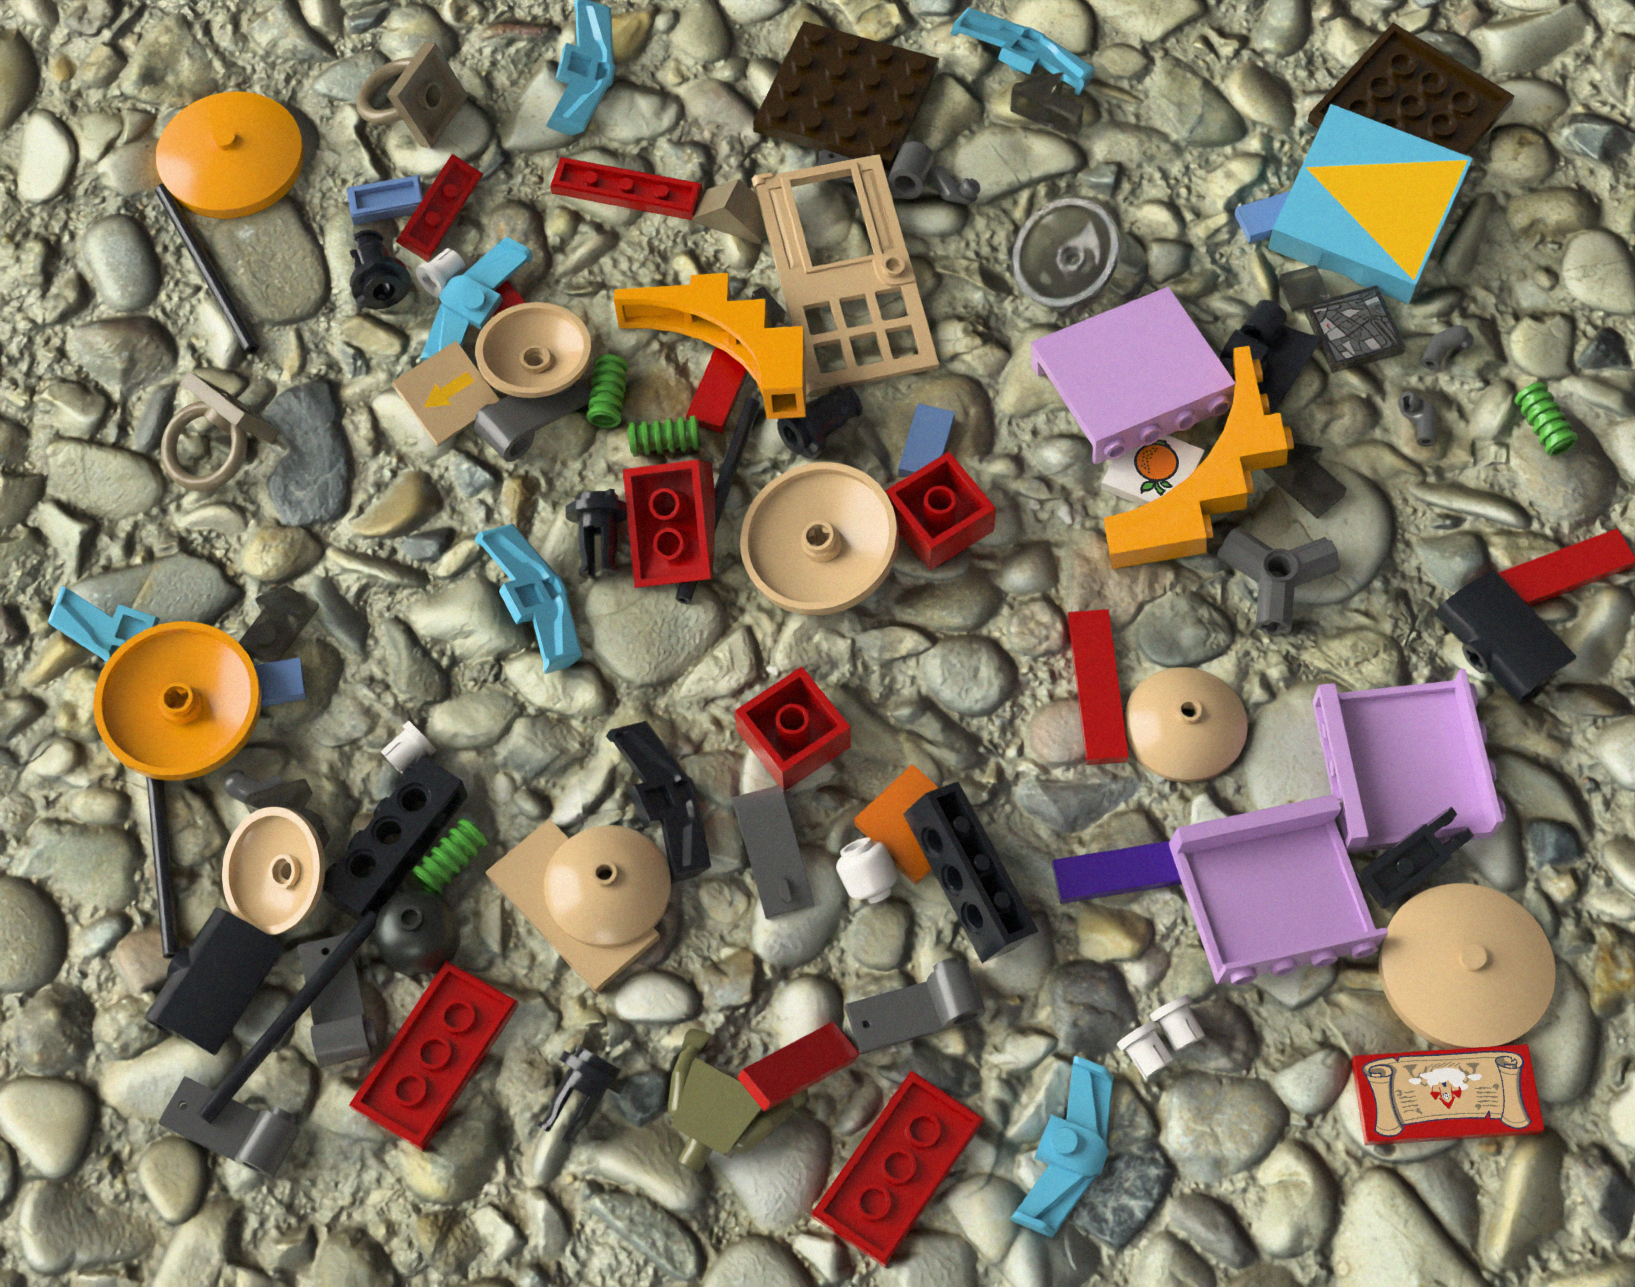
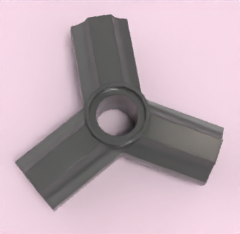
M1239 526L1233 529L1226 537L1217 554V557L1257 582L1258 600L1255 628L1261 630L1264 634L1275 636L1282 633H1290L1295 587L1337 572L1341 565L1336 547L1332 540L1329 541L1326 537L1290 550L1272 549ZM1270 571H1279L1285 577L1274 576Z

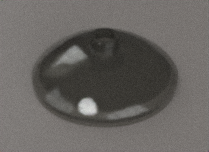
M1063 198L1046 204L1026 221L1016 238L1012 265L1018 285L1032 300L1050 308L1063 309L1075 307L1092 299L1108 284L1117 268L1121 251V241L1117 225L1106 210L1095 202L1084 198ZM1077 257H1080L1079 262L1075 266H1072L1073 260Z

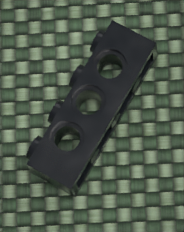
M421 756L415 765L408 766L399 779V786L393 794L382 799L377 805L373 814L374 818L364 830L356 832L348 845V851L339 863H333L326 870L322 893L327 902L356 921H359L368 910L378 915L381 907L395 893L412 868L418 863L467 799L468 794L463 781L424 756ZM414 802H426L421 810L408 811V808ZM394 833L401 834L399 840L395 843L383 844L384 839L388 835ZM367 866L375 867L374 872L370 876L365 878L357 877L362 868Z
M958 781L925 793L903 813L982 964L1015 950L1039 932Z

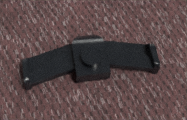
M647 721L610 729L606 737L615 744L643 782L633 785L628 793L644 829L660 824L662 826L671 883L696 877L709 869L711 862L699 805L700 795L692 778L687 776Z

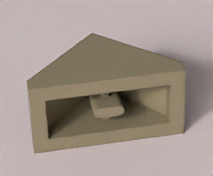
M740 179L707 189L692 217L693 223L760 245L767 233L758 197Z

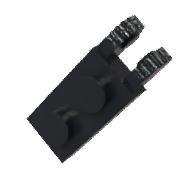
M1452 806L1438 814L1427 824H1421L1356 874L1357 878L1381 909L1390 906L1452 858V853L1473 838L1474 835L1469 828L1458 831L1443 845L1434 835L1439 829L1450 824L1458 815Z

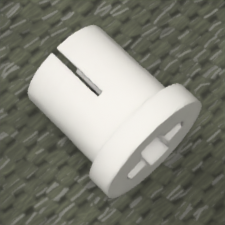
M447 248L431 262H424L416 268V275L425 290L439 298V294L448 281L455 276L463 275L467 269L461 256L454 250Z
M407 721L402 726L405 730L381 751L385 758L401 774L408 766L415 765L421 756L426 754L431 756L437 751L410 721Z
M1188 995L1179 997L1150 1014V1018L1155 1023H1159L1174 1052L1183 1050L1205 1037L1202 1028L1189 1007L1192 1002Z
M1153 1020L1137 1028L1117 1043L1121 1052L1127 1051L1144 1079L1152 1076L1174 1061L1155 1032L1158 1027Z

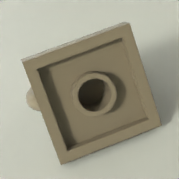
M424 42L414 57L394 60L372 73L361 86L357 95L356 105L360 116L372 124L386 125L403 120L421 147L432 148L467 99L468 94L436 43ZM401 74L387 93L394 107L386 110L372 108L371 100L377 89L390 78Z
M189 371L180 384L202 401L185 406L170 420L162 437L161 458L166 472L178 485L191 491H210L226 484L239 471L247 451L246 432L272 444L280 431L225 389ZM204 416L214 425L231 435V450L227 460L217 471L206 476H195L186 472L180 465L177 457V443L183 429L194 419Z

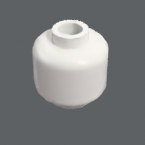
M865 837L848 844L840 851L842 857L838 860L836 869L851 898L856 900L868 899L869 903L872 904L882 901L891 895L890 887L897 881L899 873L884 843L872 841L871 838Z

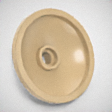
M544 302L523 303L499 312L482 328L475 347L477 365L484 379L497 390L522 398L549 396L568 388L585 372L592 353L590 334L584 322L570 310Z
M1170 668L1149 676L1133 691L1124 713L1126 741L1134 757L1150 772L1174 782H1202L1222 774L1238 759L1247 737L1246 712L1235 691L1219 677L1195 668ZM1191 709L1196 715L1187 717L1182 713V710Z
M267 807L255 811L239 824L231 836L225 851L222 881L224 894L233 915L268 935H279L292 931L301 925L312 913L320 898L325 878L324 851L315 828L303 815L292 809Z
M597 826L572 836L556 851L545 874V901L554 922L572 939L594 947L622 946L643 937L662 918L671 896L670 870L661 850L647 836L623 826ZM604 870L613 873L608 880H600L597 878L598 874Z

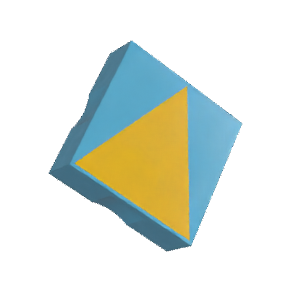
M1331 104L1272 229L1268 249L1315 268L1340 273L1358 285L1368 289L1376 288L1378 293L1409 304L1430 258L1438 235L1465 180L1473 158Z

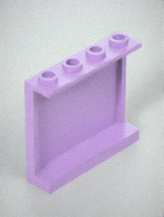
M1169 287L1031 342L1032 368L1037 376L1047 374L1092 444V461L1095 465L1106 460L1117 459L1125 452L1142 445H1151L1159 438L1173 432L1187 430L1195 423L1209 417L1221 416L1231 409L1233 405L1235 381Z
M1459 669L1453 681L1337 693L1335 683L1318 685L1312 703L1331 792L1337 795L1341 806L1337 820L1347 853L1390 849L1421 824H1427L1451 806L1458 815L1450 824L1434 833L1441 843L1447 842L1455 833L1469 828L1474 835L1471 840L1495 836L1502 822L1505 821L1506 809L1503 798L1496 795L1494 787L1496 767L1493 759L1487 758L1484 746L1487 742L1486 726L1482 720L1478 721L1475 709L1478 703L1477 690L1474 683H1469L1466 669Z
M1336 794L1182 826L1176 829L1169 842V847L1216 984L1231 982L1233 986H1240L1254 981L1257 975L1272 972L1274 977H1279L1297 970V966L1312 963L1314 968H1319L1334 963L1341 956L1352 954L1353 958L1358 959L1377 952V947L1387 936L1388 931L1386 927L1376 929L1335 822V818L1341 810Z

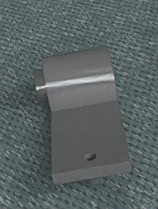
M916 141L906 142L901 146L891 171L884 169L891 195L911 199L916 198L922 193L934 163V154L928 146ZM823 149L816 166L851 160V158ZM852 175L836 178L854 184Z
M577 380L568 388L549 396L522 398L510 395L494 404H487L482 407L476 414L474 429L506 462H513L529 450L534 440L535 431L588 404L590 390Z
M779 784L732 797L736 821L740 834L744 839L765 919L815 905L790 816L797 814L791 791L783 792Z
M348 933L298 945L305 984ZM353 954L310 1005L314 1025L311 1026V1038L316 1060L320 1068L373 1055L372 1046L379 1045L375 1022L373 1019L367 1021Z
M957 958L945 959L933 966L934 972L928 976L926 982L845 1004L844 1008L860 1053L865 1054L957 1028L981 1018L986 1013L969 964L958 962Z
M184 1076L159 1119L158 1124L258 1174L274 1179L300 1132V1129L294 1125L297 1118L273 1106L271 1112L265 1110L258 1112L231 1099L213 1122L209 1124L197 1112L215 1090Z

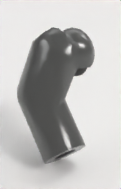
M943 166L933 168L928 175L945 201L968 205L977 200V195L981 190L980 184L973 178L970 180L966 178L962 183L953 182Z
M1454 325L1433 335L1421 364L1426 369L1438 370L1446 351L1452 347H1455L1458 351L1469 349L1474 341L1473 335L1463 325Z
M1407 391L1403 393L1398 399V406L1403 416L1417 426V444L1424 447L1435 445L1437 442L1436 409L1415 392Z
M232 770L227 773L224 779L226 793L231 798L249 806L259 805L288 792L279 773L259 782L245 775L241 770Z

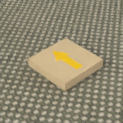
M457 341L449 344L392 382V386L437 447L475 423L476 414L482 407L500 401Z

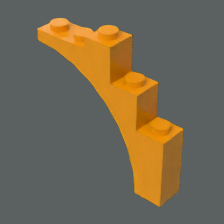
M728 273L691 275L690 285L614 289V304L619 329H655L676 332L714 345L740 362L756 380L764 398L766 419L806 417L807 355L803 326L769 328L765 299L732 301Z
M1250 346L1234 348L1235 390L1233 405L1224 430L1206 459L1187 479L1162 497L1137 509L1104 518L1112 569L1207 553V539L1213 538L1210 515L1247 509V494L1254 493L1250 471L1287 465L1288 450L1294 449L1292 431L1290 426L1283 427L1280 413L1270 414L1267 394L1259 393L1257 383L1263 382L1262 369L1259 359L1252 360Z

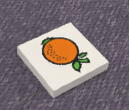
M1166 435L1151 445H1142L1114 459L1101 483V489L1143 506L1162 497L1187 479L1199 466L1205 450Z

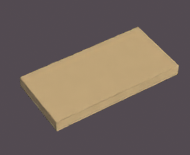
M549 818L485 873L487 878L597 994L660 939V935L653 928L643 937L629 944L603 948L580 943L566 935L557 926L549 913L545 901L544 880L552 857L569 838ZM601 872L598 874L597 878L600 880H608Z

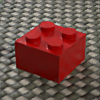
M950 452L945 453L885 490L896 513L900 535L929 571L994 531L996 507Z
M802 666L734 711L737 732L777 784L781 785L784 792L851 748V727Z

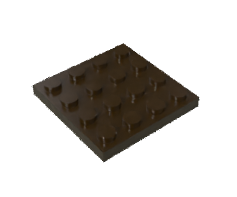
M803 21L753 121V132L818 151H823L824 149L851 159L880 154L883 168L891 171L897 154L906 140L938 70L939 58Z
M1392 23L1310 111L1307 122L1319 129L1330 105L1333 104L1467 156L1512 105L1515 95L1397 24Z

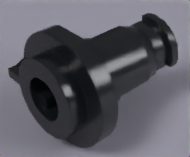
M362 230L354 234L352 238L357 249L349 251L352 258L355 259V270L350 277V289L359 309L362 310L365 307L369 309H384L399 303L405 298L411 287V276L406 265L401 260L390 257L387 248L382 243L384 240L383 236L376 230Z
M838 385L832 393L820 396L807 403L806 417L778 419L777 429L789 450L807 459H814L825 451V438L829 434L844 426L855 415L857 417L862 415V404L853 388L847 386L842 391V388Z
M615 489L580 493L575 497L574 502L565 506L566 519L578 523V551L581 557L579 576L591 579L596 578L595 536H601V570L608 571V576L614 577L618 575V567L615 566V558L618 552L617 523L627 519L626 502L619 500L618 495L615 494Z
M579 1045L572 1053L564 1050L559 1060L570 1067L550 1100L546 1116L543 1121L539 1120L537 1126L550 1132L573 1090L576 1089L585 1094L584 1102L562 1138L564 1142L574 1147L577 1144L575 1140L577 1135L589 1123L607 1089L620 1095L625 1084L616 1080L621 1069Z

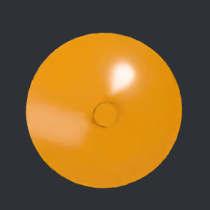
M241 91L224 92L193 102L181 110L168 123L158 142L156 165L162 183L176 198L180 206L204 217L232 219L260 212L280 200L297 181L303 167L305 150L295 119L281 104L256 93Z
M190 621L169 622L156 625L136 634L113 653L101 671L96 684L93 701L94 718L102 740L112 754L126 767L138 774L153 779L166 781L187 780L200 777L220 768L245 746L259 719L262 689L257 670L249 655L230 635L218 628L203 623Z

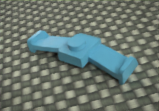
M591 0L574 1L577 46L569 43L565 44L562 49L555 79L568 84L546 124L548 128L567 135L584 132L606 90L613 84L616 70L613 56L611 8Z
M969 7L954 22L950 35L956 37L959 33L1002 47L998 60L1006 63L1014 71L1025 72L1030 75L1037 65H1040L1074 87V93L1079 97L1087 88L1095 71L1093 66L1049 39L1045 34L1031 27H1025Z
M506 236L463 275L455 276L448 281L439 294L441 304L420 360L425 361L454 341H457L462 348L470 324L482 330L503 301L501 294L495 292V290L526 262H530L533 259L532 251L528 247Z
M514 524L478 532L475 542L479 546H483L511 579V581L503 583L499 593L515 623L520 624L533 620L544 664V673L548 674L570 667L583 654L567 597L569 592L560 575L551 569Z
M61 585L47 623L98 655L107 663L122 644L136 634L158 625L160 618L118 604L114 617H111L67 587Z
M1074 1056L1066 1120L1052 1114L1050 1115L1034 1157L1035 1160L1049 1166L1014 1212L1010 1221L1053 1238L1095 1177L1100 1176L1109 1153L1106 1145L1114 1076L1106 1067Z

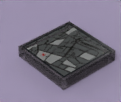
M1377 285L1312 302L1305 306L1304 313L1314 335L1322 337L1319 346L1332 373L1404 354L1406 345Z

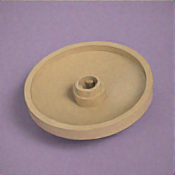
M817 462L805 464L788 470L769 482L751 503L745 515L740 534L742 561L750 579L759 592L778 607L801 615L833 614L862 602L886 579L898 552L899 524L886 492L866 473L840 463Z
M1452 883L1429 888L1408 900L1397 911L1387 927L1388 934L1381 942L1379 951V975L1386 998L1398 1017L1412 1031L1437 1046L1446 1049L1511 1045L1533 1029L1550 1004L1556 980V967L1551 945L1535 918L1523 906L1501 892L1485 886L1466 883Z

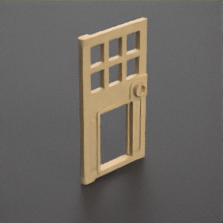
M880 154L774 175L770 172L754 176L752 183L758 197L791 327L803 326L807 355L806 390L808 396L814 397L829 394V391L834 390L838 385L841 388H845L847 386L938 369V358ZM852 175L874 255L812 267L791 187ZM900 291L908 316L883 321L876 296ZM864 298L872 323L847 328L840 303ZM830 306L836 331L810 335L804 310ZM911 329L918 354L893 359L886 333ZM875 336L882 362L857 366L850 341ZM839 343L846 369L821 374L814 348Z

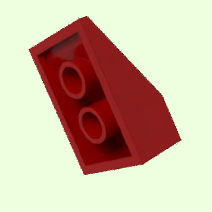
M697 459L622 469L634 588L713 579L716 498L712 463Z

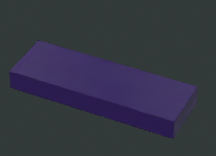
M1170 841L1052 860V869L1060 904L1181 885L1182 882L1169 847Z

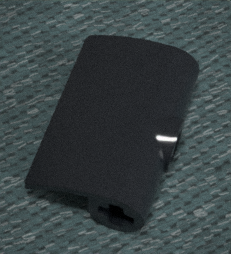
M1264 299L1256 304L1240 330L1236 329L1233 332L1219 359L1235 381L1233 367L1234 348L1250 346L1252 360L1259 359L1262 369L1263 382L1257 383L1259 393L1267 394L1270 414H1274L1322 337L1285 326L1287 321L1285 310L1277 303Z
M1494 570L1489 571L1449 597L1435 612V616L1459 642L1463 643L1462 651L1469 664L1480 673L1485 674L1489 671L1495 681L1518 705L1532 697L1545 684L1548 677L1577 658L1566 644Z
M214 908L190 947L187 945L183 946L172 958L167 970L168 980L148 1009L144 1019L170 1036L178 1037L180 1035L211 1055H217L284 950L283 944L239 917L221 908Z

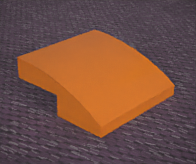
M911 764L854 818L855 827L871 838L872 841L884 843L897 869L917 885L932 868L903 813L925 793L938 789V787L917 767Z

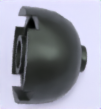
M425 889L407 890L394 895L381 907L374 928V941L382 960L394 972L407 977H418L417 974H425L430 971L432 974L438 972L446 960L450 962L454 958L460 946V925L453 908L438 894Z

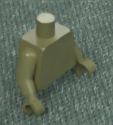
M689 1029L685 1034L682 1052L671 1076L668 1112L673 1118L672 1127L690 1137L678 1161L701 1173L712 1150L730 1158L736 1153L744 1155L753 1150L791 1116L792 1109L797 1113L804 1107L808 1096V1089L764 1112L739 1080L699 1060L698 1055L709 1042L707 1038L711 1033L699 1029Z

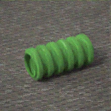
M601 355L594 361V379L591 383L592 389L590 391L587 419L595 426L611 428L621 423L628 363L617 355Z
M1544 382L1533 383L1518 393L1515 403L1518 407H1521L1520 412L1522 415L1528 416L1526 421L1528 425L1534 426L1533 433L1536 436H1540L1538 439L1539 443L1542 446H1546L1544 449L1545 453L1548 456L1562 454L1575 445L1578 435L1576 432L1571 431V423L1565 422L1566 415L1563 412H1559L1560 406L1557 402H1553L1554 396L1551 392H1547L1548 386Z
M695 415L690 416V420L678 417V421L672 422L671 418H667L666 423H660L659 420H654V424L642 421L641 425L638 426L635 425V422L629 423V446L633 457H638L640 452H645V455L648 456L651 455V451L663 454V450L669 449L670 453H674L676 448H681V451L684 452L687 451V447L699 450V446H701L698 419H696Z
M459 819L457 821V829L451 828L448 831L449 837H442L439 840L440 846L430 849V857L424 856L421 859L422 865L412 868L413 877L425 890L440 895L442 893L441 887L443 885L448 886L451 883L450 877L452 875L458 876L461 872V866L467 867L470 863L468 858L470 856L476 857L479 853L477 849L487 846L486 836L475 824L467 819Z

